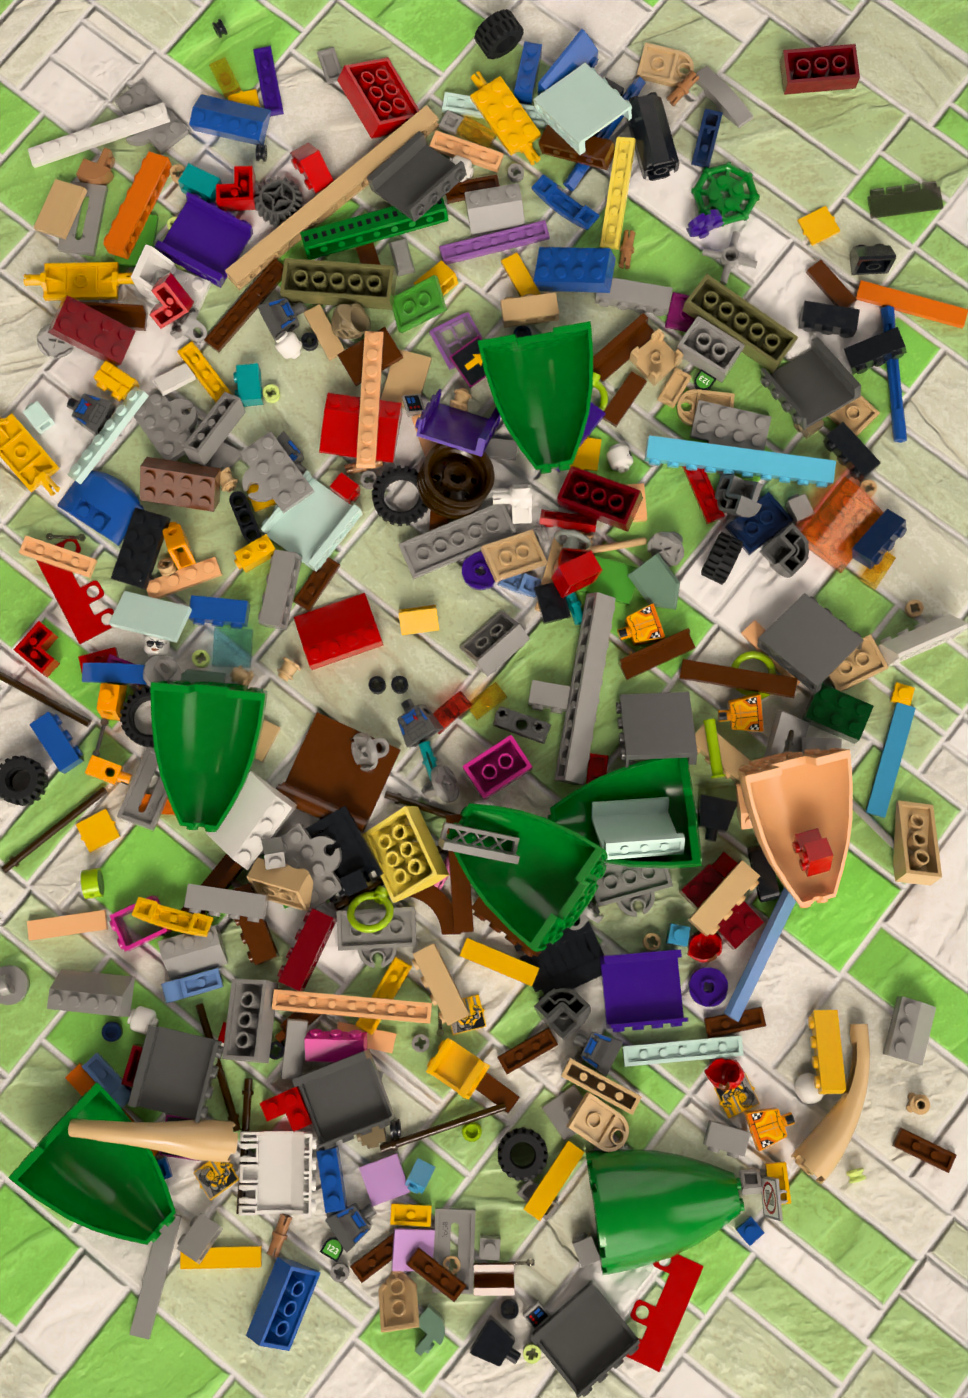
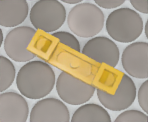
M139 896L131 914L133 917L166 929L203 937L208 936L214 919L200 913L192 914L158 904L157 901Z

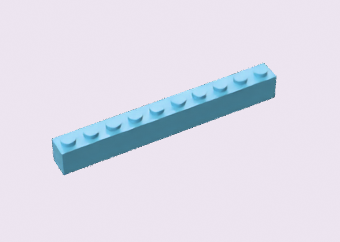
M650 435L647 438L644 461L654 466H659L662 463L667 464V467L670 468L684 466L687 470L696 471L699 468L705 469L704 472L707 473L721 471L726 475L742 474L744 478L758 476L761 480L771 481L773 478L779 479L781 483L795 481L798 485L808 486L809 483L816 484L818 488H827V486L834 483L836 467L835 460Z

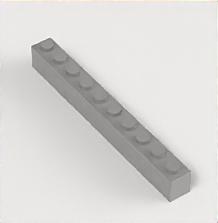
M599 592L586 594L554 779L571 785H584L587 777L586 771L590 759V747L593 740L597 706L600 700V688L603 683L602 677L606 665V653L609 647V635L615 611L616 598Z

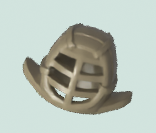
M354 302L353 304H340L334 308L331 326L334 335L342 339H359L365 331L371 329V321L361 305Z

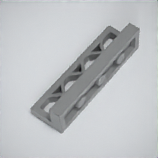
M447 822L443 823L438 846L443 850L518 864L520 858L516 854L519 837ZM448 828L455 829L458 836L452 840L446 839ZM470 832L474 833L477 839L472 843H466L463 837ZM488 836L493 837L496 842L490 847H486L482 842ZM506 840L513 841L511 851L503 850L500 844Z

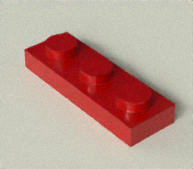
M541 509L539 524L545 527L555 526L590 533L596 531L597 520L584 515Z

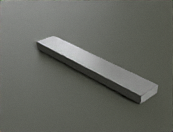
M175 1214V1220L168 1227L164 1225L160 1229L162 1234L152 1245L129 1335L148 1340L151 1337L181 1215Z

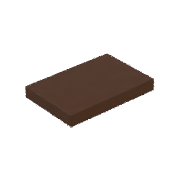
M385 327L377 331L384 333L382 371L403 359L401 352ZM364 339L337 355L355 386L362 382Z

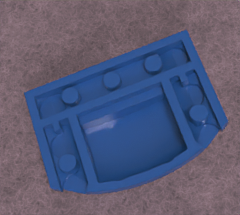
M95 470L89 473L82 484L74 481L57 505L118 546L125 538L134 509L144 510L136 494L125 483L114 476Z

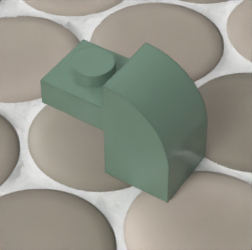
M430 1304L419 1315V1328L426 1333L415 1347V1352L420 1356L424 1352L429 1353L435 1344L433 1340L441 1345L445 1335V1321L442 1315Z

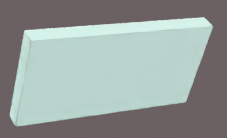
M124 591L109 624L116 628L177 643L192 609L189 606Z

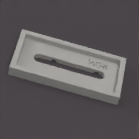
M71 181V184L84 187L87 190L85 197H89L83 236L80 240H76L81 204L66 240L59 238L57 249L59 252L95 257L108 188L104 185Z
M777 711L764 757L783 753L784 742L787 740L790 730L792 735L787 752H802V737H806L810 723L784 711Z
M147 747L117 814V818L154 831L168 797L160 777L146 810L142 813L139 812V806L158 768L155 751L151 747Z
M435 1208L434 1259L443 1266L444 1259L450 1256L452 1223H457L459 1225L458 1259L461 1265L456 1277L467 1285L461 1294H473L476 1209ZM447 1261L446 1266L450 1268V1262ZM432 1285V1293H442Z

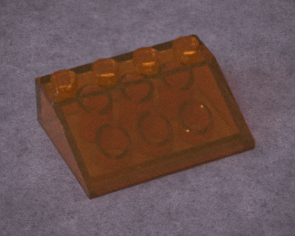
M844 476L801 533L808 540L811 552L839 573H842L853 559L852 548L884 512L859 486Z

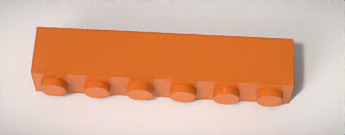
M149 151L142 160V166L139 172L136 173L131 188L127 191L125 201L120 205L119 213L116 219L112 221L111 229L104 238L103 244L109 254L129 259L170 175L172 164L168 157Z

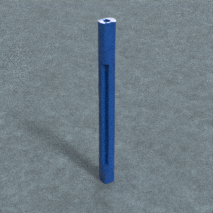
M641 77L635 78L622 98L629 101L631 97L638 96L646 82ZM621 115L600 130L595 137L609 139L624 115ZM577 163L563 185L569 191H574L590 166Z
M886 306L881 308L883 332L895 328L896 325L894 307ZM890 359L886 362L894 442L902 443L907 441L899 359Z

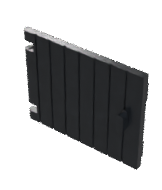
M346 805L305 828L312 839L317 836H328L336 840L334 844L326 846V853L333 855L335 849L341 848L342 860L339 867L334 871L339 879L364 866L367 867L372 880L371 872L375 871L378 877L384 874ZM343 890L338 892L341 897L347 895ZM335 895L329 899L330 902H335L337 897Z
M580 917L573 924L574 926H578L580 924ZM589 921L578 930L564 929L562 937L554 944L548 943L546 949L542 950L538 957L534 955L529 957L527 954L519 957L521 961L540 968L532 986L535 993L542 990L545 996L554 988L574 989L602 976L600 956L605 955ZM520 944L514 946L516 952L522 948Z

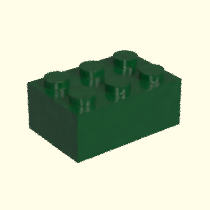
M822 683L821 689L816 694H812L802 720L855 744L860 741L874 706Z

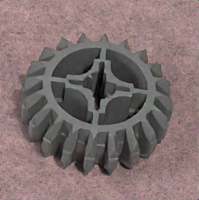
M277 176V180H273L270 177V182L264 180V186L259 185V191H255V209L258 211L259 217H263L265 222L269 220L271 225L277 222V225L280 226L281 222L286 221L302 208L304 203L299 186L297 184L294 185L293 180L288 181L286 177L283 180L279 176ZM285 192L291 194L293 200H290L288 197H286ZM265 202H268L269 205L272 206V210L268 209L264 205Z

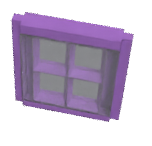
M469 312L463 313L429 331L449 370L454 369L455 366L448 357L478 336L483 340Z

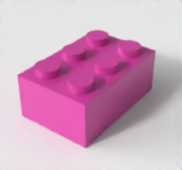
M512 735L462 766L483 800L496 794L533 768Z

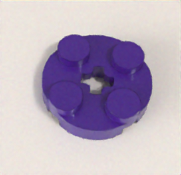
M709 210L711 214L705 216L702 213L688 223L689 228H686L689 236H699L700 239H703L709 235L711 230L722 226L724 222L719 210Z
M482 552L474 553L463 562L462 577L465 584L470 588L486 590L492 588L496 583ZM483 567L486 573L479 576L475 570Z
M700 968L692 974L688 982L689 994L697 1004L704 1007H714L725 1000L728 991V981L725 975L715 968ZM705 982L713 984L711 987L712 992L703 990Z

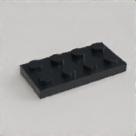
M139 508L134 509L111 579L147 590L164 540L162 531L168 528L171 520L169 517Z

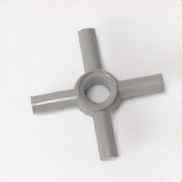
M737 231L733 232L729 247L725 248L722 252L707 248L703 250L702 255L720 259L721 266L723 267L720 283L723 285H727L730 270L738 264L755 269L758 261L740 257L737 249L740 233ZM731 256L734 260H728L726 257Z

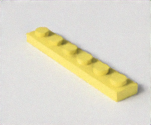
M617 137L600 241L601 248L619 250L636 144L635 138Z

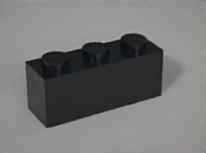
M804 301L798 328L806 332L818 331L824 335L836 334L842 338L854 337L857 331L860 309Z
M898 327L844 348L853 374H862L870 367H879L885 364L886 361L899 359L907 353Z
M844 422L826 435L823 440L826 449L833 452L837 456L838 462L846 466L850 470V475L854 479H858L860 483L881 464Z

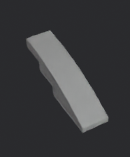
M705 66L696 73V76L700 78L696 81V84L704 89L705 96L714 102L717 110L723 112L722 115L734 125L740 128L753 119L752 113L740 98L708 66Z

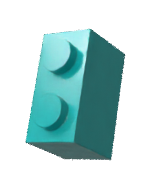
M189 163L178 180L181 191L184 194L187 192L197 194L208 203L216 201V184H222L220 178Z
M259 364L236 365V372L233 373L234 382L238 385V390H235V396L241 399L243 407L264 405Z

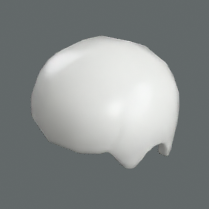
M804 1073L795 1082V1092L803 1103L816 1104L825 1095L818 1094V1088L815 1089L814 1076H817L815 1073Z

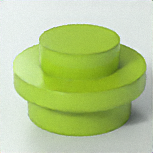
M473 1121L463 1126L462 1135L465 1140L475 1142L481 1137L482 1129L477 1122Z

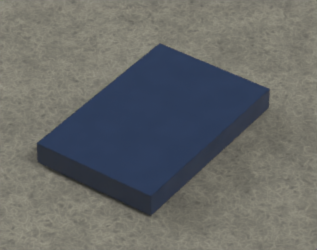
M770 492L757 501L762 506L755 516L750 518L737 516L725 526L734 538L743 541L742 548L749 556L793 521L791 516Z

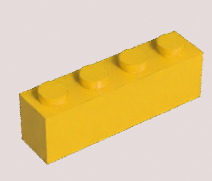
M814 1010L811 1016L808 1017L809 1029H812L813 1036H810V1046L814 1048L815 1056H812V1066L816 1068L817 1076H814L815 1089L818 1088V1094H843L846 1091L838 1010Z

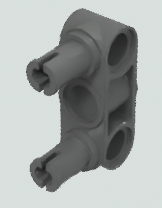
M501 706L497 710L493 722L495 727L545 744L551 725L544 721ZM525 721L527 723L526 728H517L518 722Z

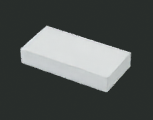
M186 363L153 379L154 384L163 396L196 380L195 375Z

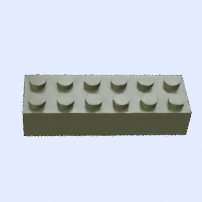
M285 258L280 294L282 298H287L292 303L301 302L338 306L340 304H353L357 302L362 308L393 310L397 274L395 267L388 265Z
M708 274L705 275L686 300L682 310L694 319L698 316L743 343L745 347L742 353L771 373L775 372L798 339V336Z

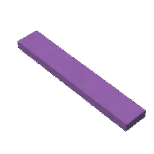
M543 220L439 246L442 261L448 265L549 240L550 236L546 221Z

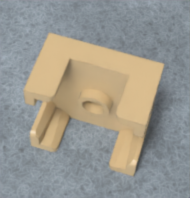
M659 328L652 333L651 339L640 349L637 346L631 351L629 359L653 386L680 365L684 356L679 349H676V352H674L664 341L665 335Z

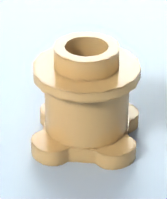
M465 388L454 390L455 396L453 400H450V407L467 412L468 401L472 398V395L469 394L470 391Z
M229 467L221 471L220 485L223 492L233 491L238 483V480L234 479L231 475L232 472Z
M284 657V663L276 671L279 672L277 676L287 682L288 680H293V675L297 670L300 671L301 668L298 664Z
M240 665L232 670L230 674L231 682L249 686L255 674L253 671L248 672L244 670L243 666Z
M908 1094L909 1102L906 1106L908 1112L923 1115L929 1111L930 1101L925 1095ZM921 1101V1106L918 1108L917 1104Z

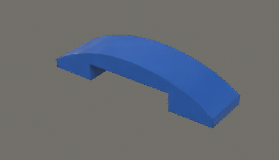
M544 174L531 187L549 207L583 229L588 230L600 217L599 214L588 206H581L559 190L557 184Z
M83 663L82 682L147 685L143 678L144 665Z

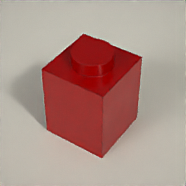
M342 472L330 485L331 491L349 504L352 501L355 502L360 496L361 490L359 485Z

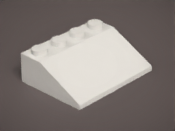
M940 614L933 617L932 622L928 624L924 621L915 625V629L912 631L905 629L897 633L898 637L892 639L889 636L882 639L878 648L888 667L955 639L968 629V623L951 614L946 616Z
M250 771L242 791L217 832H207L206 834L234 861L246 870H250L256 859L260 858L263 854L262 840L276 836L297 804Z

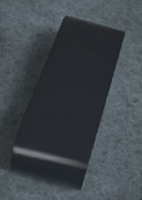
M240 491L233 492L229 497V502L241 533L247 544H250L262 537L244 493ZM237 499H243V502L240 505H235V501ZM243 516H250L247 522L241 521ZM251 532L257 533L254 539L248 538Z
M760 845L747 847L750 866L760 875L757 879L759 884L756 886L760 903L779 899L780 892L775 872L768 863Z

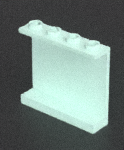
M586 63L534 98L535 112L579 155L586 151V140L618 117L624 115L628 120L632 119V106L630 102L624 100L619 92L608 84L605 78H601L593 67H589Z
M306 471L302 475L313 488L314 493L284 514L276 505L273 510L274 513L262 523L261 531L286 551L296 552L302 557L301 562L317 572L362 516V511L355 504L353 506L316 481L312 478L310 472Z
M669 797L592 802L591 820L600 847L607 852V860L684 854L685 836L683 833H676L668 813Z

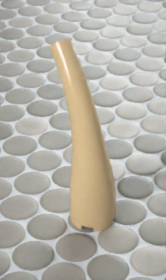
M850 1024V1043L853 1045V1053L846 1091L791 1155V1158L796 1159L795 1163L809 1176L814 1174L817 1177L816 1181L820 1184H823L844 1155L863 1109L870 1069L868 1024Z
M74 1118L70 1121L68 1127L70 1137L147 1148L201 1161L230 1162L229 1156L231 1153L235 1154L238 1144V1133H233L235 1123L232 1121L201 1119L199 1123H196L195 1120L120 1122Z

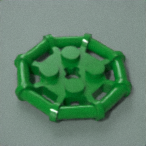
M731 162L711 168L705 167L696 185L691 189L697 204L698 214L704 213L706 216L711 214L709 211L711 209L719 210L724 222L720 227L748 220L753 207L760 200V195L757 193L752 178L753 174L732 165ZM725 172V175H720L718 178L713 177L714 174ZM730 172L741 177L742 179L740 181L734 179L733 177L729 176ZM708 179V181L711 184L709 185L707 190L702 189L703 185ZM747 183L750 194L744 193L743 185ZM722 192H728L730 197L726 196L723 198ZM702 196H706V199H708L707 206L704 205ZM743 200L748 201L744 210L740 208ZM730 211L737 213L735 215L725 217V214H728V212Z

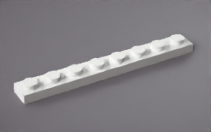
M162 102L28 148L32 166L37 168L170 122L166 105Z

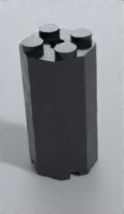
M651 92L641 97H631L629 102L632 106V119H627L631 137L636 139L635 152L643 179L648 177L650 181L667 178L672 170H674V173L678 171L680 163L662 98L656 92Z

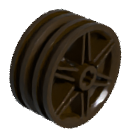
M438 443L430 450L417 475L419 496L424 504L434 513L445 518H463L476 512L492 490L495 480L494 467L486 452L481 457ZM442 462H448L447 466H444ZM475 479L476 484H473L471 480Z

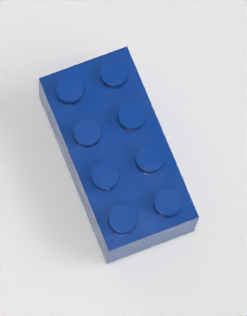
M539 247L533 282L539 291L610 293L616 258L611 248Z

